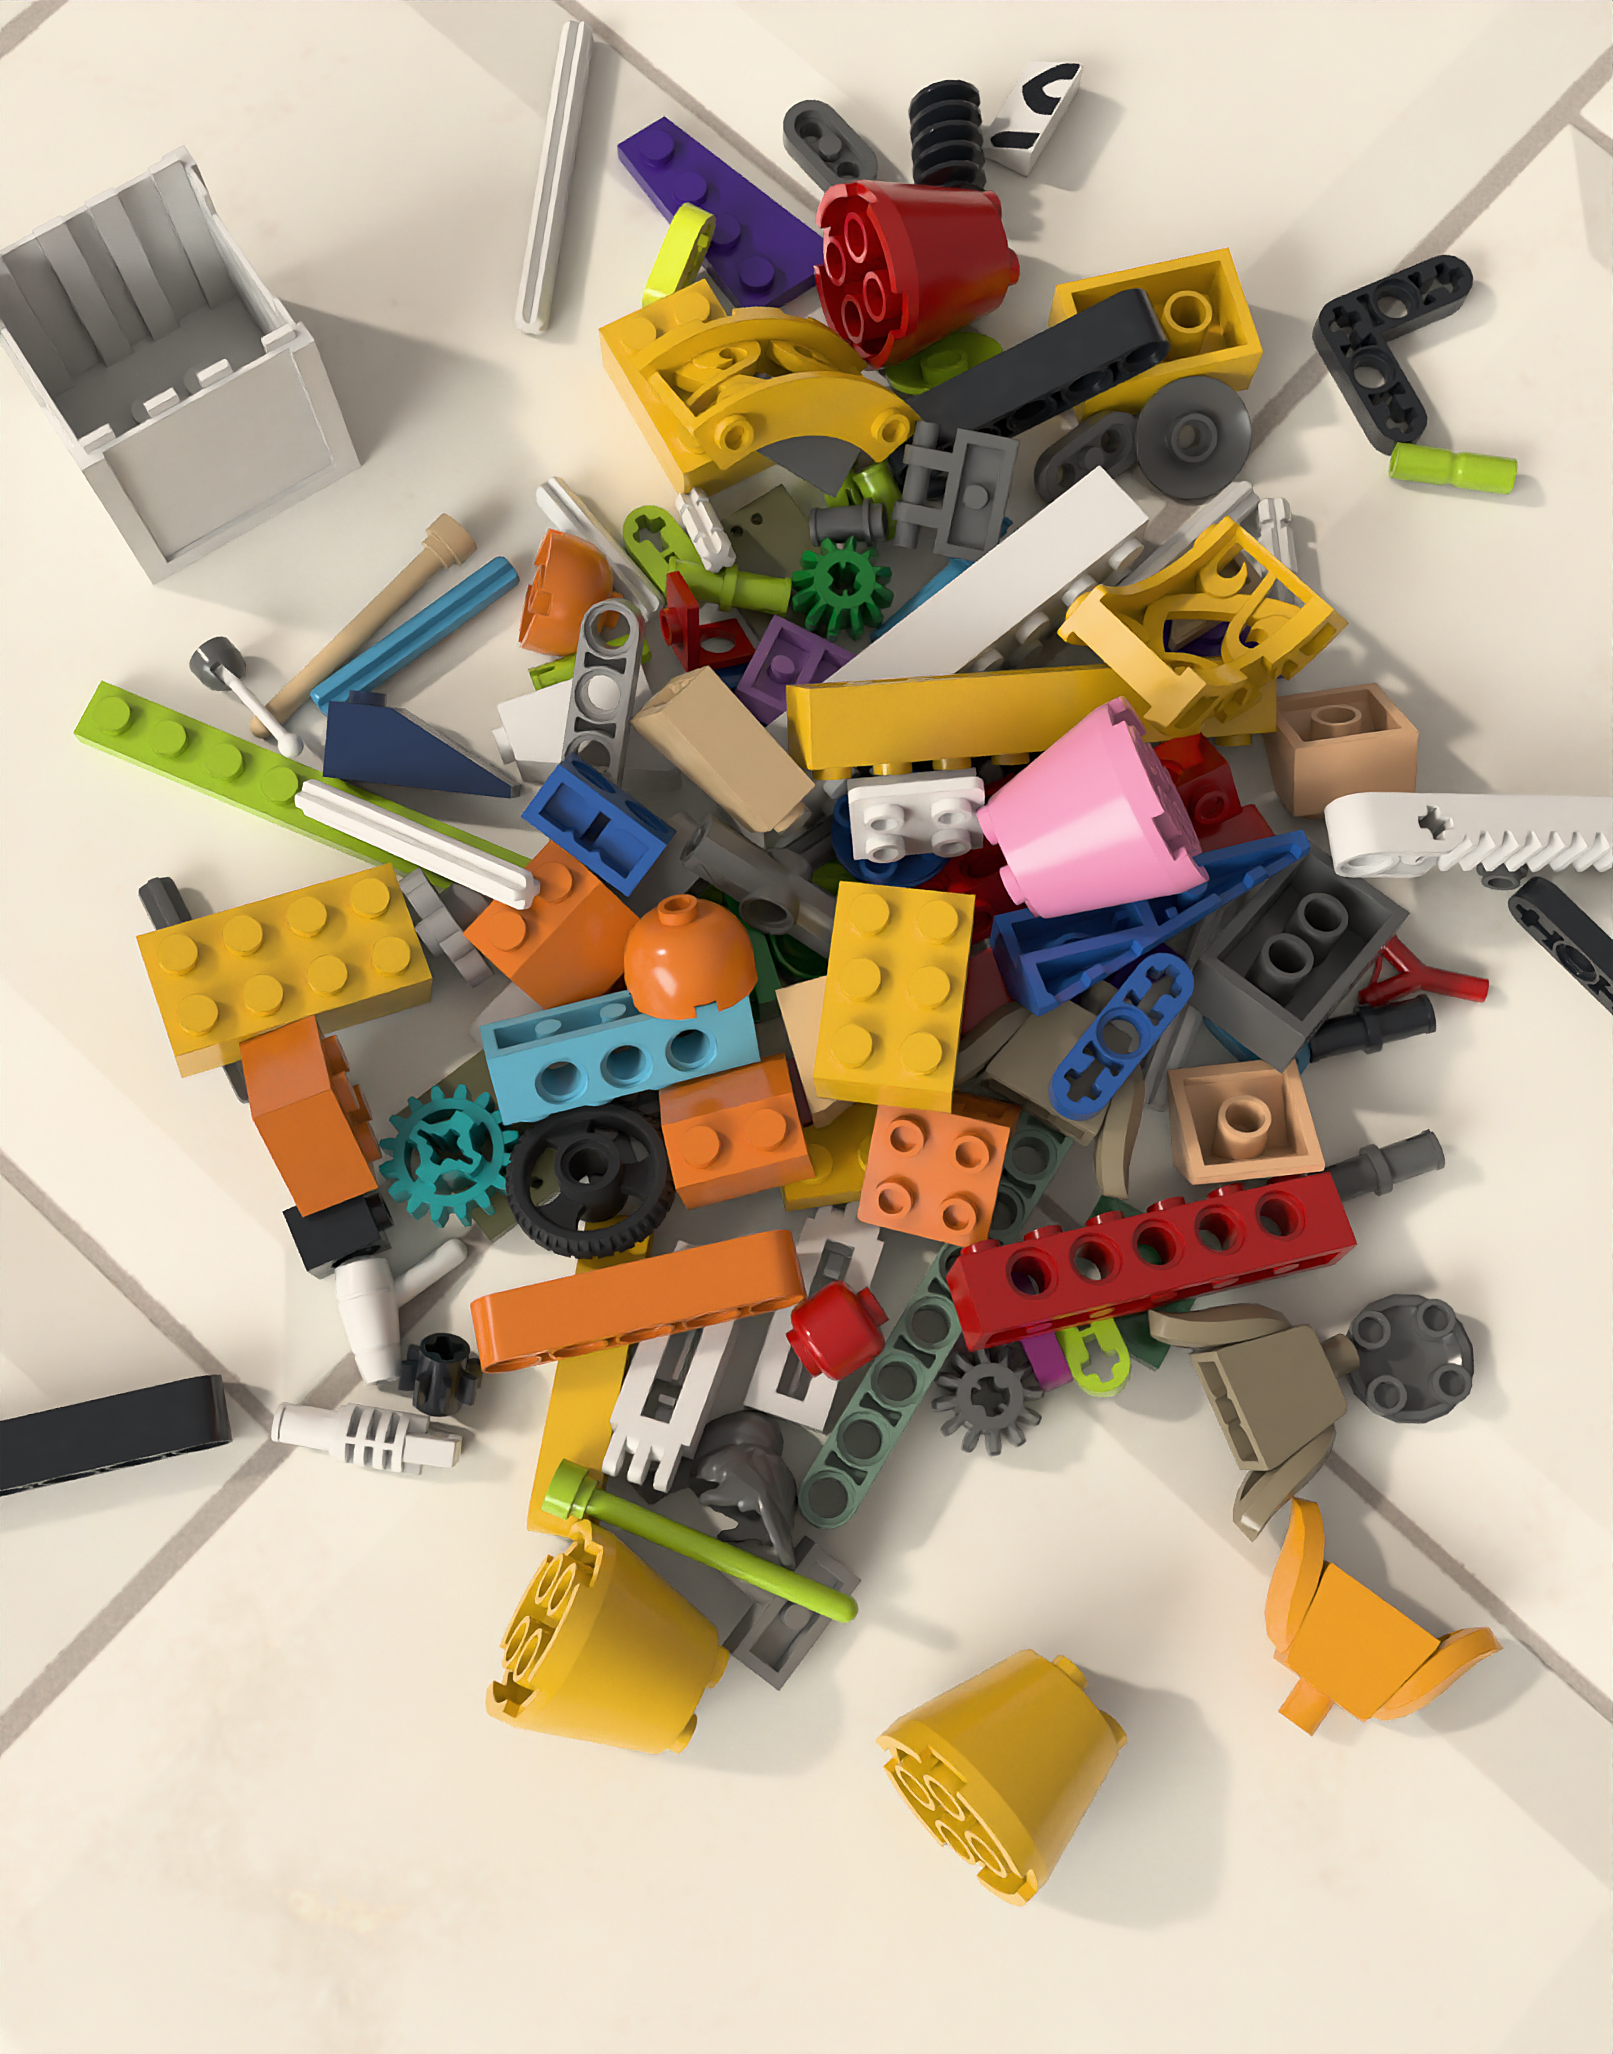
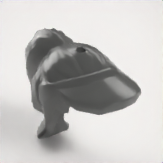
M745 1409L723 1415L707 1423L694 1458L690 1459L682 1456L668 1493L653 1489L657 1470H648L642 1485L628 1481L649 1505L656 1504L669 1494L690 1488L699 1498L700 1504L705 1507L709 1506L713 1511L722 1513L726 1517L738 1522L736 1528L721 1531L717 1535L718 1540L725 1543L761 1540V1546L775 1547L782 1567L789 1570L796 1567L791 1531L795 1525L794 1516L798 1505L797 1487L793 1474L781 1458L784 1439L779 1424L766 1413Z

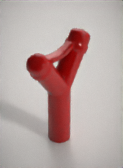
M1395 934L1386 949L1375 961L1371 979L1367 987L1358 991L1357 999L1359 1004L1369 1003L1372 1007H1377L1422 990L1484 1003L1488 994L1489 980L1426 966ZM1383 956L1400 974L1377 983L1382 969Z

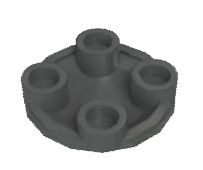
M1392 1294L1369 1303L1351 1321L1346 1337L1354 1344L1359 1355L1360 1365L1358 1369L1346 1374V1377L1354 1395L1373 1413L1396 1423L1424 1424L1449 1414L1459 1402L1463 1401L1470 1394L1474 1374L1473 1346L1463 1324L1456 1318L1453 1308L1447 1302L1440 1299H1428L1420 1295Z

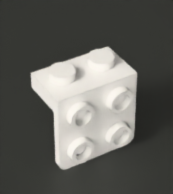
M975 767L960 770H940L847 779L854 860L869 859L876 863H890L902 859L905 855L934 853L941 857H956L967 853L970 849L983 848V830L979 824L976 809L984 806L985 792L983 780L976 777Z

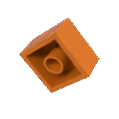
M315 1015L240 1042L239 1047L252 1120L302 1217L379 1188L372 1162L381 1159L382 1153L375 1133L369 1121L373 1120L372 1113L360 1084L352 1086L346 1074L350 1071V1067L337 1035L325 1038Z

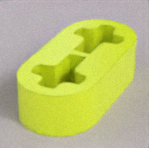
M688 202L679 208L670 224L646 283L642 297V308L694 284L714 235L716 217L713 214Z

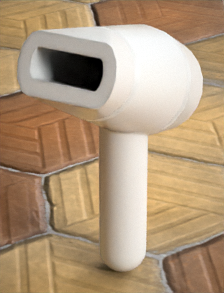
M458 1239L447 1241L396 1279L393 1278L387 1258L376 1255H361L351 1258L335 1269L337 1306L365 1386L387 1383L399 1378L401 1366L399 1308L465 1261L468 1249L463 1241Z

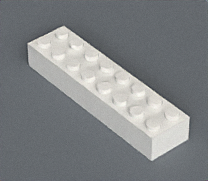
M1099 465L823 683L1009 670L1011 667L1015 670L1024 669L1041 653L1044 648L1042 642L1058 631L1066 621L1067 610L1079 596L1092 591L1099 584L1117 587L1133 572L1131 570L1133 563L1144 549L1141 541L1150 518ZM786 711L765 727V729L789 755ZM873 765L851 767L852 777L848 779L884 775L873 774ZM800 767L816 786L802 799V802L806 805L804 812L789 827L779 833L774 829L769 832L750 833L719 804H717V811L734 830L764 850L783 848L807 832L809 828L824 816L828 817L833 814L834 805L837 800L843 795L848 794L847 779L814 780L812 779V770Z

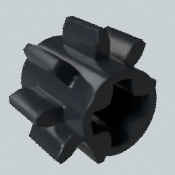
M450 1333L428 1335L421 1341L420 1346L415 1344L408 1346L407 1360L401 1361L398 1390L413 1391L412 1406L426 1415L434 1417L453 1415L461 1409L462 1403L469 1406L474 1404L476 1389L481 1388L483 1375L480 1359H469L470 1346L463 1338Z

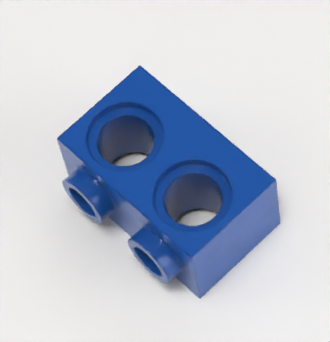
M573 752L557 765L520 816L627 897L630 896L677 832V830Z

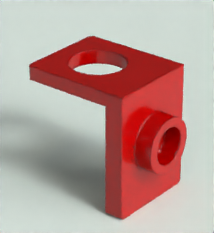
M679 571L666 573L667 608L660 610V627L666 644L672 647L685 672L687 673L705 666L716 670L750 662L756 650L737 619L732 618L699 625V604ZM719 637L730 640L735 646L729 651L714 653L702 648L701 643L707 639Z

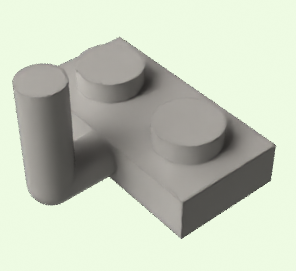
M804 1535L794 1549L796 1567L791 1570L847 1595H851L862 1581L806 1535ZM719 1571L755 1601L722 1646L727 1648L729 1653L780 1691L833 1619Z

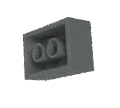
M1308 840L1311 845L1309 853L1271 876L1198 958L1191 971L1194 978V989L1190 999L1187 1001L1189 1005L1281 1074L1383 953L1410 914L1364 879L1343 877L1336 874L1332 856L1310 840Z

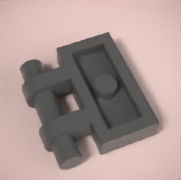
M917 420L912 445L906 444L902 463L908 464L902 499L895 500L892 519L897 520L893 545L917 549L921 525L937 528L933 554L977 562L1000 542L1020 440L958 428L953 453L936 450L941 424ZM932 469L949 472L942 509L925 505Z

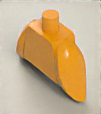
M1295 1496L1291 1498L1289 1525L1270 1581L1264 1615L1267 1636L1276 1647L1273 1658L1300 1678L1278 1712L1310 1736L1314 1735L1334 1703L1362 1722L1367 1721L1371 1717L1382 1721L1406 1717L1425 1707L1441 1695L1479 1661L1504 1649L1489 1627L1464 1628L1435 1638L1335 1564L1325 1561V1535L1318 1504Z

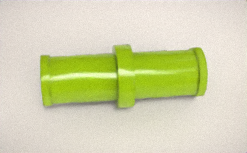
M670 556L667 573L679 571L697 601L718 604V611L730 613L731 607L776 614L785 618L791 592V578H780L738 570L737 563H734L731 567H722L718 573H712L707 571L702 563L680 560L677 557ZM665 582L664 589L665 597H667V582Z

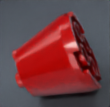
M865 179L836 184L825 192L815 217V223L820 229L824 228V263L814 265L817 290L828 326L846 340L867 363L868 366L864 371H876L899 365L990 314L1002 304L1008 286L1017 284L1020 276V264L1014 250L1008 248L1006 233L1001 221V202L995 192L991 190L980 192L973 189Z

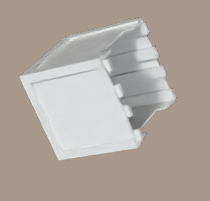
M185 145L161 156L162 160L147 167L148 171L116 188L112 186L84 201L85 205L64 216H61V214L32 229L33 233L0 250V344L152 585L171 576L361 467L314 338L302 321L294 322L278 296L273 298L217 214L198 165Z

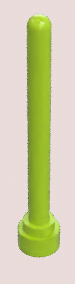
M563 1458L553 1476L542 1504V1511L566 1521L570 1515L582 1520L588 1514L841 1623L853 1621L858 1614V1604L850 1595L597 1488L599 1481L588 1476V1468Z

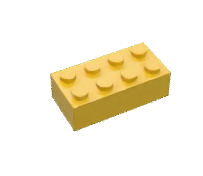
M392 863L136 936L181 1078L241 1060L240 1042L315 1015L325 1035L431 1002L433 978Z

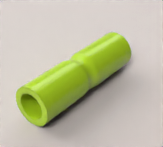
M1397 442L1389 463V478L1435 485L1452 484L1457 488L1509 495L1512 491L1517 474V459L1465 451L1454 453L1449 449Z

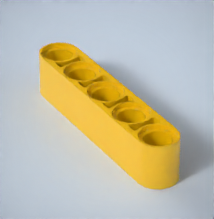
M617 1214L603 1222H585L584 1231L610 1227L629 1216ZM655 1228L653 1233L644 1239L643 1242L635 1243V1247L623 1253L617 1251L614 1252V1256L600 1259L597 1256H594L592 1259H578L575 1275L650 1258ZM634 1343L557 1362L529 1504L527 1531L568 1538L572 1525L581 1520L570 1515L566 1521L541 1510L549 1485L563 1458L588 1468V1476L599 1481L597 1488L606 1491L609 1475L602 1473V1465L614 1434L609 1421L629 1371ZM588 1514L583 1518L597 1525L600 1523L599 1519Z

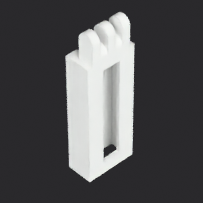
M860 1201L847 1203L845 1210L833 1207V1205L818 1207L815 1219L806 1217L796 1250L807 1298L815 1293L810 1291L823 1249L830 1252L822 1274L823 1278L832 1281L838 1280L845 1257H847L851 1261L844 1282L848 1283L856 1293L866 1286L870 1288L884 1242L877 1240L881 1226L861 1222L858 1219L857 1213ZM796 1304L774 1312L743 1405L744 1408L764 1412L773 1418L822 1434L839 1381L829 1379L824 1373L814 1378L789 1343L785 1333L793 1329L790 1315L793 1308L798 1305Z
M678 1240L674 1252L699 1246ZM744 1318L639 1342L609 1421L614 1434L603 1461L602 1473L616 1477L628 1452L634 1454L628 1471V1481L642 1485L651 1462L654 1460L660 1462L654 1477L653 1489L665 1493L669 1492L682 1456L690 1459L694 1458ZM656 1380L682 1387L678 1400L660 1394L657 1401L659 1406L654 1419L643 1416Z

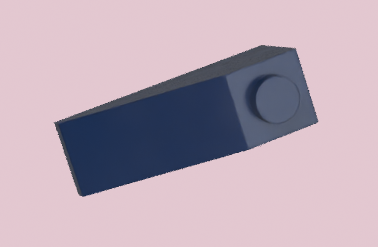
M349 690L348 702L329 701L322 777L507 799L520 797V783L407 709L386 706L387 694Z

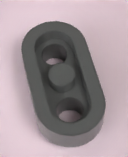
M804 100L794 104L786 112L783 119L784 148L789 156L824 193L836 184L861 179L877 181L878 162L875 153L830 105L818 100ZM813 136L818 138L819 140L816 142H807L804 140V138ZM850 175L856 179L846 180L840 177Z
M1101 410L1091 415L1048 447L1038 458L1034 469V484L1040 497L1046 502L1052 503L1099 465L1113 480L1130 468L1137 460L1134 441L1138 421L1126 412ZM1107 431L1108 443L1102 449L1101 437ZM1060 465H1062L1064 474L1061 481L1057 484V471Z

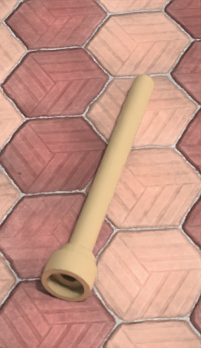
M442 513L425 530L428 537L421 543L424 550L265 706L281 725L311 697L310 693L313 688L333 675L441 567L448 570L453 564L461 566L478 549L472 537L457 521L449 515ZM255 715L250 722L252 734L260 739L270 737L272 733Z

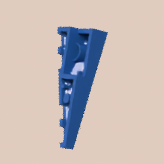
M1303 829L1200 853L1192 857L1199 867L1204 865L1209 875V880L1183 893L1048 919L1041 916L1035 918L1028 908L994 916L989 945L1010 998L1017 1001L1037 1017L1052 1011L1307 855L1311 845Z

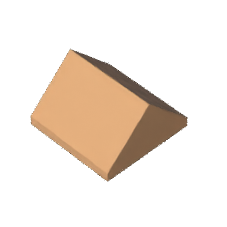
M1295 1059L1282 1074L1264 1060L1167 1070L1173 1166L1192 1185L1324 1171V1157Z

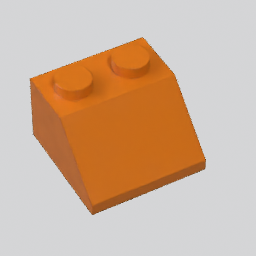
M550 840L524 868L532 873L534 879L539 880L541 887L540 893L533 897L531 907L518 910L494 899L462 933L498 969L544 1010L607 995L625 975L624 946L629 932L637 921L640 920L578 859Z
M785 1052L760 1058L761 1061L676 1082L668 1087L659 1089L661 1126L675 1189L688 1210L816 1177Z

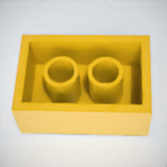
M1229 247L1056 285L1047 323L1049 328L1119 292L1139 288L1147 292L1171 344L1167 356L1154 367L1073 407L1078 425L1101 410L1122 411L1130 415L1139 414L1156 391L1169 382L1183 377L1205 376L1214 378L1227 384L1235 392L1249 388L1263 354V349Z
M705 278L599 328L603 366L678 495L679 493L689 494L693 487H698L705 491L707 497H710L777 463L754 451L727 470H721L629 361V359L654 340L691 320L699 318L703 323H707L719 318L728 317ZM715 400L713 403H711L709 406H707L704 410H702V411L696 416V418H697L698 416H700L703 412H705L706 410H708L709 408H711L712 406L716 405L717 400Z
M847 881L839 882L813 1072L817 1098L951 1113L974 925L975 895Z

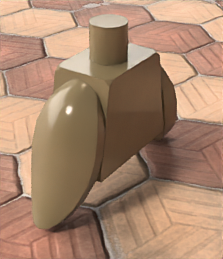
M1101 980L1084 990L1076 1004L1068 1000L1039 1017L1024 1008L1017 1001L1004 1004L988 1014L959 1042L954 1089L968 1084L984 1073L979 1083L980 1086L1011 1104L1022 1106L1021 1109L1076 1142L1087 1147L1095 1137L1094 1169L1102 1195L1129 1201V1165L1140 1127L1145 1099V1084L1140 1063L1097 1116L1089 1120L1074 1121L1063 1117L1052 1106L1048 1094L1049 1082L1055 1070L1118 992V989ZM1110 1022L1107 1023L1102 1033L1106 1046L1115 1053L1128 1054L1132 1038L1126 1032L1110 1024ZM1089 1048L1083 1050L1084 1054L1094 1057ZM1094 1059L1079 1079L1076 1080L1068 1075L1064 1078L1071 1084L1067 1096L1076 1103L1084 1096L1095 1101L1097 1097L1092 1094L1090 1089L1105 1066ZM1108 1068L1114 1077L1118 1076L1119 1071Z
M1236 1303L1178 1313L1149 1309L1148 1318L1151 1337L1176 1347L1201 1348L1188 1355L1239 1469L1249 1470L1236 1494L1233 1506V1522L1253 1542L1272 1516L1308 1484L1329 1457L1336 1438L1334 1422L1347 1411V1402L1337 1379L1359 1368L1360 1359L1354 1344L1344 1334L1339 1333L1320 1343L1315 1330L1309 1324L1291 1325L1282 1312L1260 1304Z

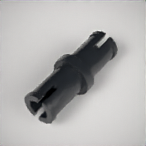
M1421 994L1415 998L1372 1007L1369 1003L1355 1005L1353 1013L1327 1019L1308 1042L1311 1053L1309 1063H1315L1320 1059L1362 1049L1366 1054L1380 1052L1383 1044L1424 1033L1436 1032V1017L1430 999L1426 994Z

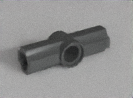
M711 814L700 822L683 848L679 858L682 861V865L740 902L739 914L743 921L751 928L770 935H784L788 933L829 960L837 897L812 881L813 869L809 862L791 850L783 848L764 850Z

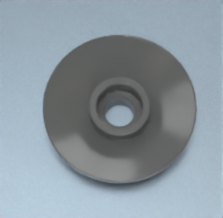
M1188 376L1176 379L1156 391L1141 411L1136 425L1134 441L1137 461L1145 477L1160 491L1181 499L1208 497L1224 489L1240 473L1249 455L1252 442V425L1244 402L1227 384L1205 376ZM1190 425L1194 429L1195 438L1191 445L1183 448L1179 444L1178 435L1184 426Z

